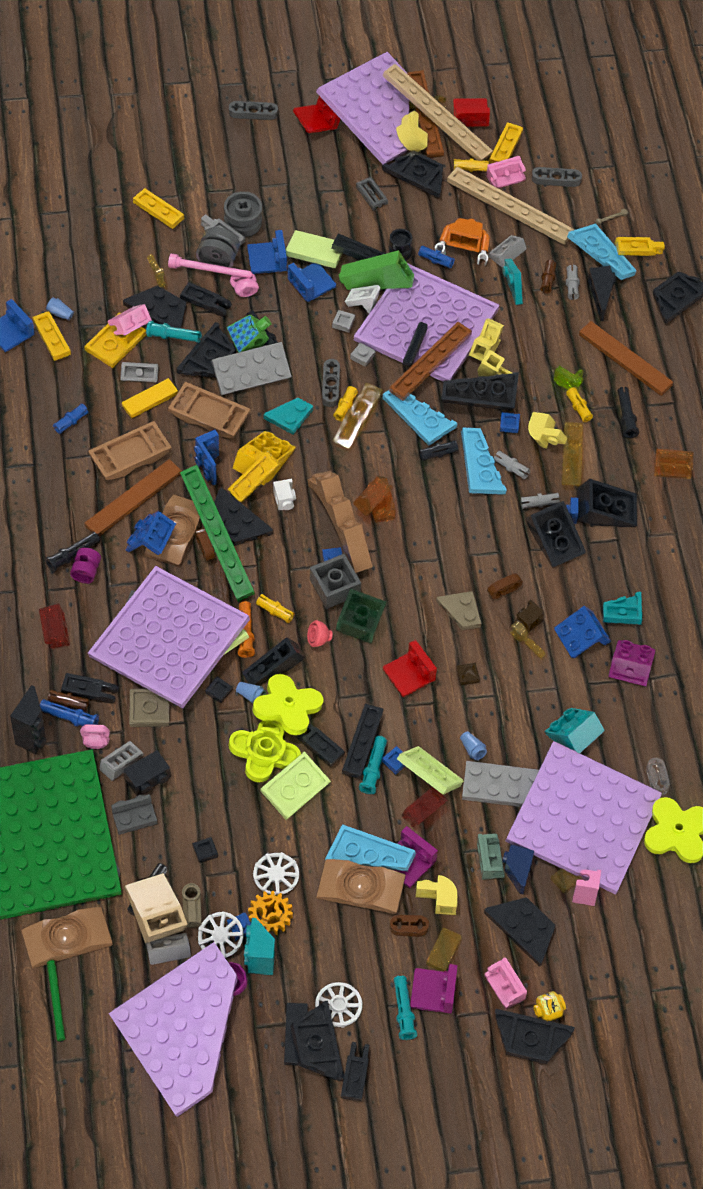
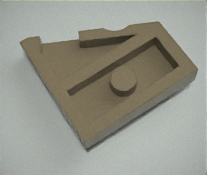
M473 591L437 597V604L443 606L447 611V615L456 621L461 630L481 627V620Z

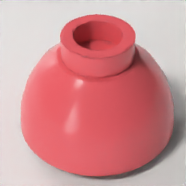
M314 620L310 624L307 632L308 643L311 647L322 646L327 641H331L333 636L332 631L323 622Z

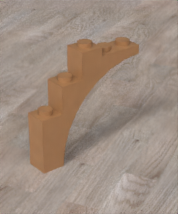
M331 471L312 475V478L307 479L308 485L324 504L337 531L345 556L355 573L372 568L362 525L355 521L350 499L344 497L339 476Z

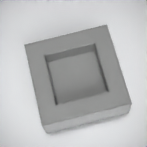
M338 310L332 323V328L350 332L355 321V315Z
M359 343L351 353L350 359L366 367L375 356V350Z

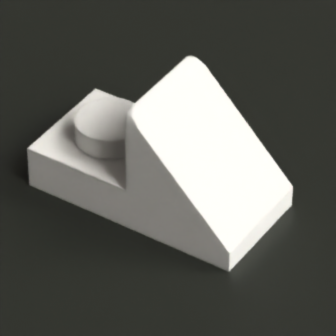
M374 285L351 289L345 303L348 307L362 305L370 314L377 302L380 286Z

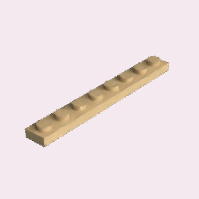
M394 64L384 71L383 77L473 158L478 161H484L492 155V149L399 66Z
M456 167L447 178L448 183L564 245L569 240L567 237L568 233L574 230L459 167Z

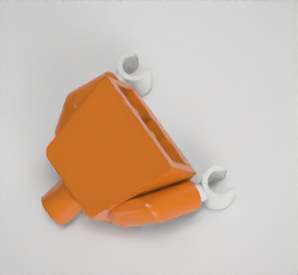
M458 218L455 223L444 227L439 239L440 243L435 245V251L441 249V253L445 255V244L475 252L480 251L477 264L479 265L480 259H484L486 266L488 261L486 252L489 249L490 237L482 229V223L476 222L474 219Z

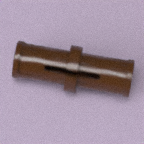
M553 260L545 262L544 273L541 276L542 285L540 290L546 294L552 291V283L556 277L555 269L557 264Z
M50 690L48 701L64 705L68 708L87 711L86 707L89 705V699L73 696L72 693L64 694Z

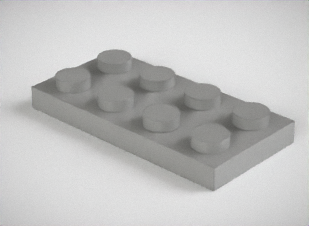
M282 342L211 360L221 396L291 378Z
M466 761L462 800L522 807L539 770Z

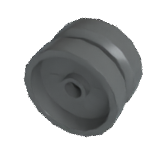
M241 191L233 193L224 202V222L244 237L254 235L262 227L261 200L250 192Z
M211 227L203 233L201 243L196 251V258L202 263L232 268L235 256L240 248V241L236 235L224 228Z

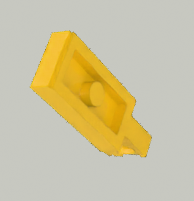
M617 237L615 240L618 255L653 256L662 254L665 248L664 242H654L650 237Z

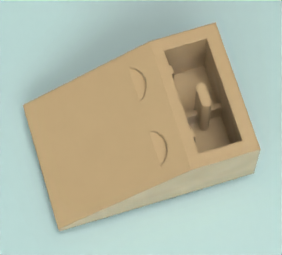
M164 873L125 885L145 944L185 930L188 925L181 905Z

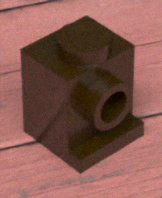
M529 600L527 608H522L517 613V620L514 621L515 627L527 635L543 622L544 611L532 600Z

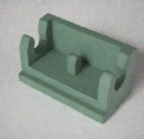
M478 834L477 849L482 880L504 878L505 874L498 835Z

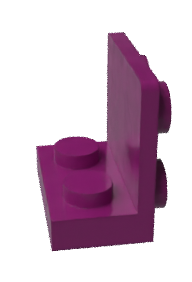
M618 640L608 677L646 686L655 649L648 645L633 644L628 640Z
M406 826L401 831V840L397 844L415 850L416 855L408 871H394L405 874L404 884L411 888L436 862L438 850Z
M449 964L448 971L444 972L416 968L410 1007L452 1014L458 965Z

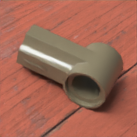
M189 883L182 889L183 913L188 924L186 927L197 928L202 925L201 891L198 885ZM189 893H195L196 897L188 898L187 895Z

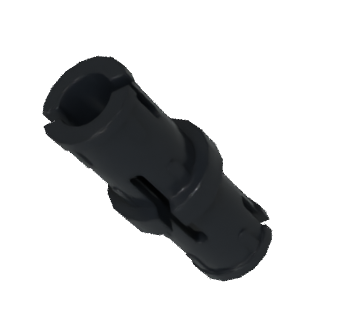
M454 440L444 444L437 443L433 447L421 449L419 451L422 461L435 457L442 458L443 455L458 452L457 442ZM446 448V450L432 453L433 451Z

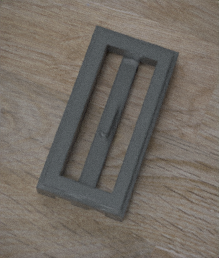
M371 177L356 183V188L373 211L376 210V207L381 208L382 204H388V199ZM373 190L375 191V193L378 195V197H379L381 200H378V198H377L376 195L374 194Z

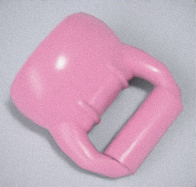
M253 273L251 279L231 276L230 283L238 296L249 297L258 291L259 286Z
M85 724L80 729L83 744L87 748H104L109 742L110 731L104 725Z

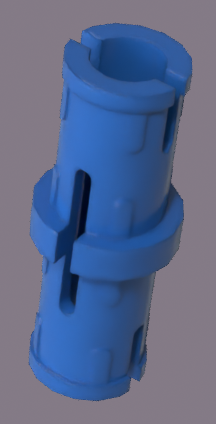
M424 245L421 246L418 253L420 257L429 259L432 263L441 264L449 269L452 268L455 261L454 258L442 254L441 251L432 250Z
M80 404L73 411L65 413L62 419L53 424L55 431L61 434L71 425L77 424L80 418L89 413L86 410V406Z

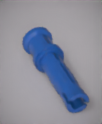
M45 699L40 703L42 712L71 721L74 726H84L85 724L98 725L99 715L97 714L93 716L85 713L82 709L73 710Z

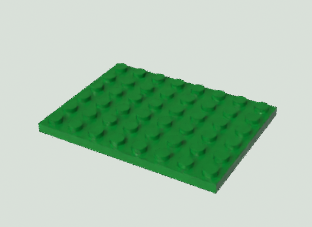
M93 749L0 767V920L122 895Z

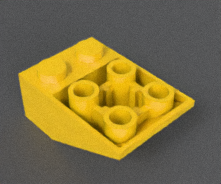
M264 431L237 451L232 469L243 474L266 451H269L280 463V466L261 483L265 485L274 478L296 447L288 441L274 436L273 433Z

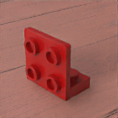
M320 96L316 105L293 109L294 114L308 133L337 129L340 122L338 115Z
M486 98L453 99L454 116L466 127L489 126L490 107L487 106Z
M414 640L409 643L407 654L383 666V671L401 696L405 697L435 681L437 668L419 643Z

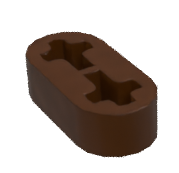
M205 528L195 530L196 540L204 560L210 561L215 559V553Z
M514 573L491 584L487 592L492 599H498L517 590L523 584V581L517 573Z
M396 915L390 921V931L396 936L420 937L426 935L429 929L428 919L421 915ZM397 922H401V929H397ZM420 922L422 924V929H418L417 923Z

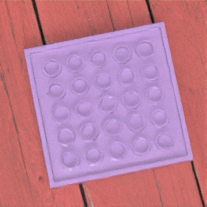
M408 264L414 273L412 287L386 289L354 335V341L403 363L404 356L418 323H427L428 329L417 352L414 364L457 322H460L472 330V335L429 375L442 382L452 380L470 354L474 340L480 336L485 320L488 318L492 320L499 310V304Z
M155 566L90 649L88 655L175 705L184 708L249 622L250 617Z
M553 741L505 841L515 846L534 850L535 856L586 881L589 880V877L581 875V870H601L599 887L616 895L651 819L653 804L656 800L660 799L662 793Z

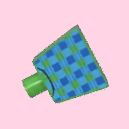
M248 315L228 326L227 330L238 353L262 347L268 341L265 329L272 324L266 316L259 320L252 315Z

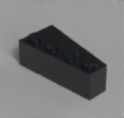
M519 372L444 381L441 402L514 411Z

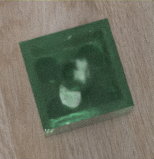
M350 589L338 618L336 631L372 644L385 611L386 601Z

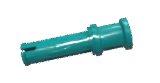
M149 321L146 328L148 337L158 336L162 339H168L169 337L197 343L202 338L201 331L170 327L168 323L157 324L154 321Z
M383 736L375 738L368 766L363 770L364 777L362 783L359 784V790L365 794H375L377 790L375 786L381 776L379 769L388 742Z
M397 976L393 980L399 1013L396 1017L400 1026L399 1038L411 1040L418 1035L414 1028L415 1015L411 1012L407 977Z

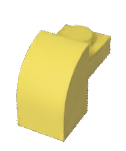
M416 111L405 115L402 118L401 125L396 127V131L401 143L409 151L419 152L427 147L428 134L418 127L419 114Z
M489 318L486 319L481 334L474 340L469 355L483 361L489 350L495 352L501 341L499 338L504 325Z
M491 350L488 351L478 368L479 377L510 374L512 372L501 366L505 359Z
M532 413L528 430L541 447L547 449L548 443L552 445L565 444L567 437L561 430L554 429L556 422L549 414Z
M438 875L437 883L430 880L417 881L416 897L436 899L435 914L456 915L457 889L450 879Z

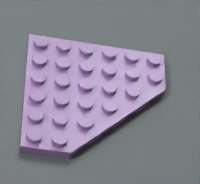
M388 52L322 85L316 91L382 165L403 155L408 150L401 143L396 127L400 126L402 118L409 114V99L383 77L384 71L394 64L399 66L406 74L407 72Z
M214 942L109 1013L176 1117L213 1092L215 1074L218 1070L221 1047L227 1029L226 1024L232 1006L233 992L238 977Z

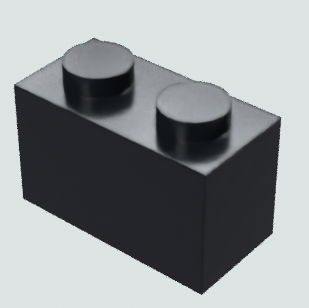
M158 750L123 769L124 779L136 796L148 793L152 787L165 783L171 777L170 767Z

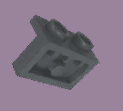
M139 795L134 799L121 800L111 805L112 816L118 835L157 824L150 795Z

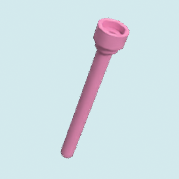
M172 253L169 256V268L176 269L183 266L245 278L252 277L251 271L185 260L179 257V255Z

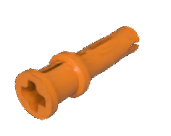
M243 601L239 603V610L250 617L249 622L243 628L249 635V638L239 644L238 655L242 658H247L255 655V649L253 648L255 637L251 632V603Z

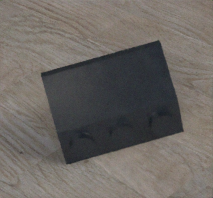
M31 685L10 715L15 745L36 755L38 750L45 746L46 737L44 720L35 686Z

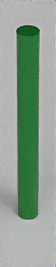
M54 960L47 962L56 1038L57 1041H64L65 1033L56 964Z

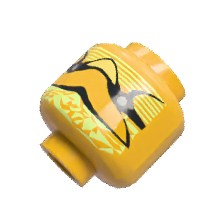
M552 991L538 996L533 1009L537 1018L541 1017L545 1021H552L563 1016L566 1005L562 995Z

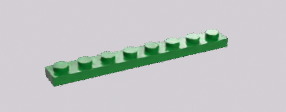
M198 465L180 472L237 601L254 595L253 587Z

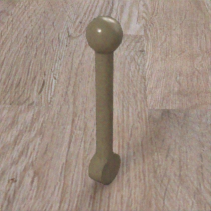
M622 209L621 212L602 219L597 218L595 223L600 225L602 222L621 215L627 216L628 211Z

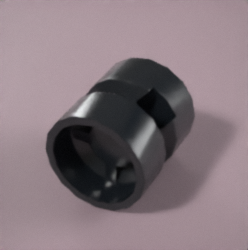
M401 228L392 231L389 239V253L399 250L405 261H407L411 257L412 234L408 230Z

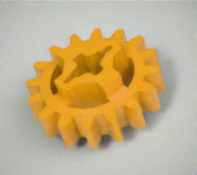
M264 891L263 897L256 895V901L251 900V907L248 908V914H250L249 921L252 922V918H256L269 933L274 931V934L278 935V929L284 932L285 925L290 926L291 924L290 919L293 918V912H291L292 904H288V898L282 899V893L275 896L274 891L271 892V895H267L266 891ZM280 906L283 908L284 914L282 913L283 911L279 910ZM257 912L259 913V916L262 917L261 920L258 918Z

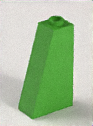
M398 250L342 265L339 279L347 290L379 285L380 289L411 288L414 273Z

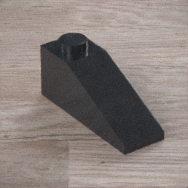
M610 266L589 268L587 280L600 321H604L613 283H616L615 273L611 271Z
M286 637L245 669L242 674L249 684L260 685L268 681L272 676L292 669L306 657L298 644Z

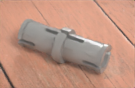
M571 265L566 268L568 298L573 300L572 294H574V300L579 298L578 286L580 285L578 267L573 265L572 271Z
M502 451L496 453L502 459L494 456L495 462L503 465L507 471L514 472L523 479L528 477L522 471L529 474L530 469L518 463L516 458H510Z
M540 493L537 496L521 497V502L529 501V503L521 504L522 509L532 507L543 508V506L560 503L559 500H551L559 498V494L542 495Z

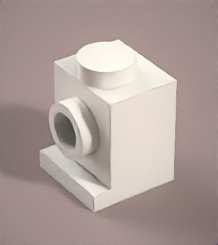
M292 479L273 482V493L278 511L290 510L294 507L293 500H296L294 489H292Z

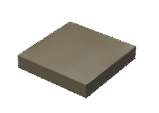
M130 689V727L169 726V701L148 689Z

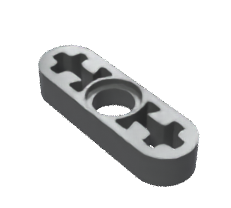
M233 101L229 104V115L240 119L274 120L278 116V107L274 103ZM252 108H255V109H257L258 111L255 112V113H252V112H250L249 110L252 109Z
M536 167L532 171L531 179L538 185L577 187L581 184L582 173L576 169ZM559 175L561 176V178L554 179L552 176Z
M335 359L326 360L323 366L322 402L327 407H334L339 401L340 364ZM331 366L333 367V374H330ZM329 380H333L336 382V384L333 386H329L326 384V382ZM329 392H332L331 400L329 399Z

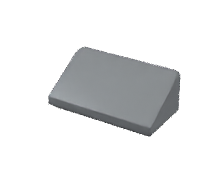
M511 235L487 255L503 267L505 266L504 259L511 258L513 260L526 250L524 239Z
M122 362L121 380L157 383L159 365Z
M186 933L167 936L146 943L151 965L191 957Z

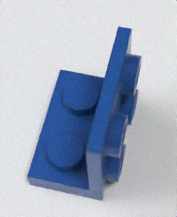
M282 230L275 231V238H272V242L247 245L250 268L253 274L287 271V256Z
M294 262L288 265V280L307 302L336 288V283L320 264L313 263L303 269L298 268Z
M12 299L6 302V315L0 318V348L4 352L9 351L35 335L33 321Z
M212 430L195 438L196 446H194L196 457L194 459L198 467L203 469L205 479L207 481L210 480L212 485H216V463L213 459L219 456V434L216 430Z
M160 511L152 515L149 514L143 520L140 519L134 527L136 529L134 534L127 540L128 546L126 551L131 552L144 545L156 555L161 554L176 523Z
M583 606L554 627V630L572 658L577 657L596 642H600L603 645L611 642L594 612L586 606Z

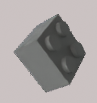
M345 554L310 567V581L326 609L361 595V582Z

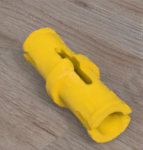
M471 158L470 160L454 159V169L459 167L469 172H487V165H489V161H478Z
M349 386L343 398H340L338 408L333 414L336 420L343 421L347 412L353 407V401L358 394L355 387Z
M575 387L570 388L566 395L572 402L573 409L578 412L583 422L590 421L593 418V414L586 406L587 402L581 398Z
M263 594L256 601V605L270 612V615L281 618L288 624L294 618V612L281 606L280 602H275Z

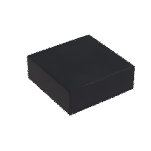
M216 677L206 688L205 693L219 703H222L233 690V686Z
M212 837L192 843L199 863L218 857Z

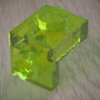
M559 365L555 370L554 381L567 390L573 387L578 388L583 382V370L579 369L574 375Z

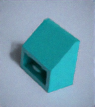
M569 708L564 711L558 720L552 722L550 727L544 732L554 742L577 753H581L605 730L595 712Z
M252 918L251 925H247L244 965H248V973L273 975L275 939L256 918Z

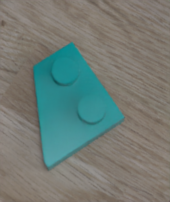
M511 258L504 259L505 266L502 267V271L507 279L516 305L523 304L521 272Z
M296 398L266 412L264 419L294 435L313 411V405L300 398Z
M636 592L635 596L629 598L623 596L617 600L604 602L603 622L641 625V592Z

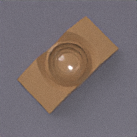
M187 382L183 384L168 407L170 413L185 423L199 425L208 431L216 430L219 436L225 438H234L250 413V409Z
M155 421L97 446L89 450L88 453L105 480L124 477L139 466L153 464L169 453L172 447Z
M173 494L164 507L162 514L175 522L176 525L161 554L156 555L146 547L144 556L180 568L195 537V530L199 529L202 521L192 500Z
M326 859L317 899L397 914L406 876L384 867H369L349 860Z
M101 907L79 909L60 918L44 919L21 930L32 969L47 965V962L51 960L57 962L113 945Z

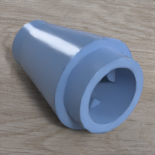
M51 298L46 307L50 314L68 321L74 314V311L59 298Z
M241 681L236 687V692L251 703H254L257 697L266 695V690L262 686Z
M468 731L461 735L460 740L470 758L480 760L486 755L487 749L484 743Z

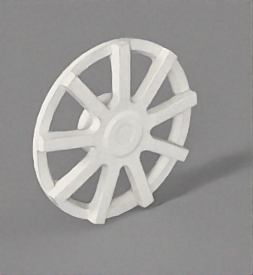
M267 853L256 862L253 877L256 885L263 892L266 891L267 894L271 895L272 891H268L267 888L271 883H275V895L279 893L285 894L296 886L299 879V869L296 861L284 853ZM279 857L277 865L273 864L271 858ZM283 858L289 861L288 864L281 867ZM268 860L271 867L268 868L261 865V863ZM291 866L295 869V873L285 872ZM258 868L267 871L266 874L257 876ZM285 876L295 877L292 885L284 878ZM263 878H269L267 883L262 887L258 880ZM283 882L288 889L280 892L279 883Z
M217 912L208 915L198 929V943L202 950L206 948L204 946L205 943L214 941L216 946L220 944L221 953L225 958L233 955L243 941V927L240 921L227 912ZM221 916L220 926H217L213 918ZM226 917L233 919L227 927H224ZM210 921L214 927V930H209L204 927ZM237 924L240 932L229 933V929ZM203 932L212 934L211 937L202 940ZM230 936H240L237 946L229 940ZM225 943H228L230 946L234 948L231 952L227 954L225 953L224 948Z
M341 982L328 984L320 990L316 997L315 1008L319 1006V1001L324 1002L328 1000L329 1008L332 1010L331 1018L333 1019L336 1013L339 1014L340 1023L333 1022L334 1027L343 1028L350 1025L361 1014V996L349 984ZM341 986L339 995H335L331 987ZM344 987L353 991L346 998L343 996ZM325 990H328L332 997L331 1000L321 996ZM355 995L357 996L359 1003L347 1002ZM347 1008H358V1011L354 1015ZM342 1013H346L351 1019L344 1022Z

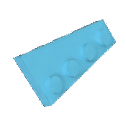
M597 224L568 233L567 237L603 266H610L611 271L620 280L635 276L636 269L623 255H618L616 246Z
M389 390L382 395V399L428 446L457 428V422L448 420L439 411L435 412L425 402L421 403L416 400V397L412 394L404 401L389 392Z
M462 428L461 435L469 493L506 494L507 489L501 482L499 471L495 468V461L493 456H490L489 447L481 428Z
M342 824L325 860H349L369 867H384L392 870L408 871L416 852L413 849Z

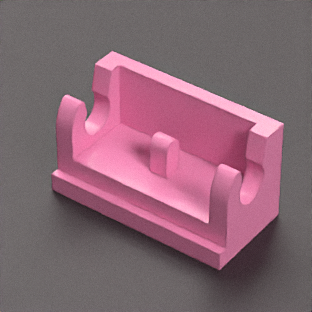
M520 156L487 165L486 176L490 184L499 189L525 181L526 177L523 172L526 169Z
M145 304L134 306L108 320V324L117 327L114 334L127 335L152 320Z
M581 870L580 874L587 875L589 880H577L572 902L595 906L601 870Z
M506 957L487 968L489 971L484 976L505 1010L526 999L527 991Z

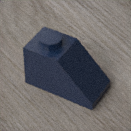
M511 845L509 852L505 851L502 863H506L505 873L518 893L523 895L534 850Z

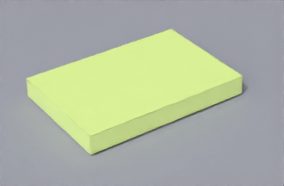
M295 230L286 248V256L332 268H336L343 253L331 249L334 242L333 239Z
M419 746L400 753L397 758L398 761L443 795L461 787L464 782L463 779Z
M304 751L263 786L260 791L287 820L331 781Z

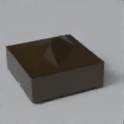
M476 662L457 665L456 670L460 685L480 682Z

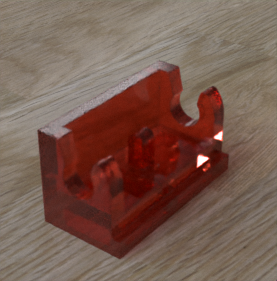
M60 604L39 609L44 642L50 644V648L69 646L70 641L65 614Z
M432 787L408 806L401 816L404 820L409 818L412 822L411 827H415L448 800L442 793Z

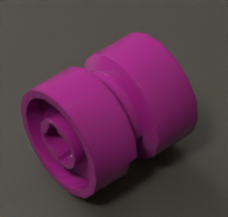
M80 548L77 551L70 576L80 583H92L101 561V555L93 549Z

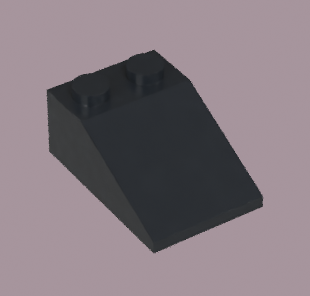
M590 478L577 488L578 521L596 526H637V493Z
M564 501L525 518L532 536L552 568L586 553Z

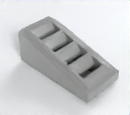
M129 741L101 760L100 771L113 781L124 773L123 769L143 756V752Z

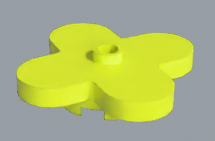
M277 674L268 681L267 691L269 694L257 697L254 700L252 711L260 720L273 722L276 720L281 723L282 728L287 733L301 735L306 732L309 725L307 715L321 710L323 696L319 691L311 688L298 690L290 677Z
M262 720L258 725L257 731L239 730L230 736V751L238 757L247 759L245 773L254 782L268 780L274 767L284 769L301 755L297 746L283 740L284 729L281 723L276 720L274 722Z
M664 797L656 800L652 807V817L657 825L646 832L644 838L645 847L654 854H663L670 850L675 851L679 858L687 863L700 861L703 857V841L700 838V835L703 834V807L695 806L682 811L677 802L671 798Z

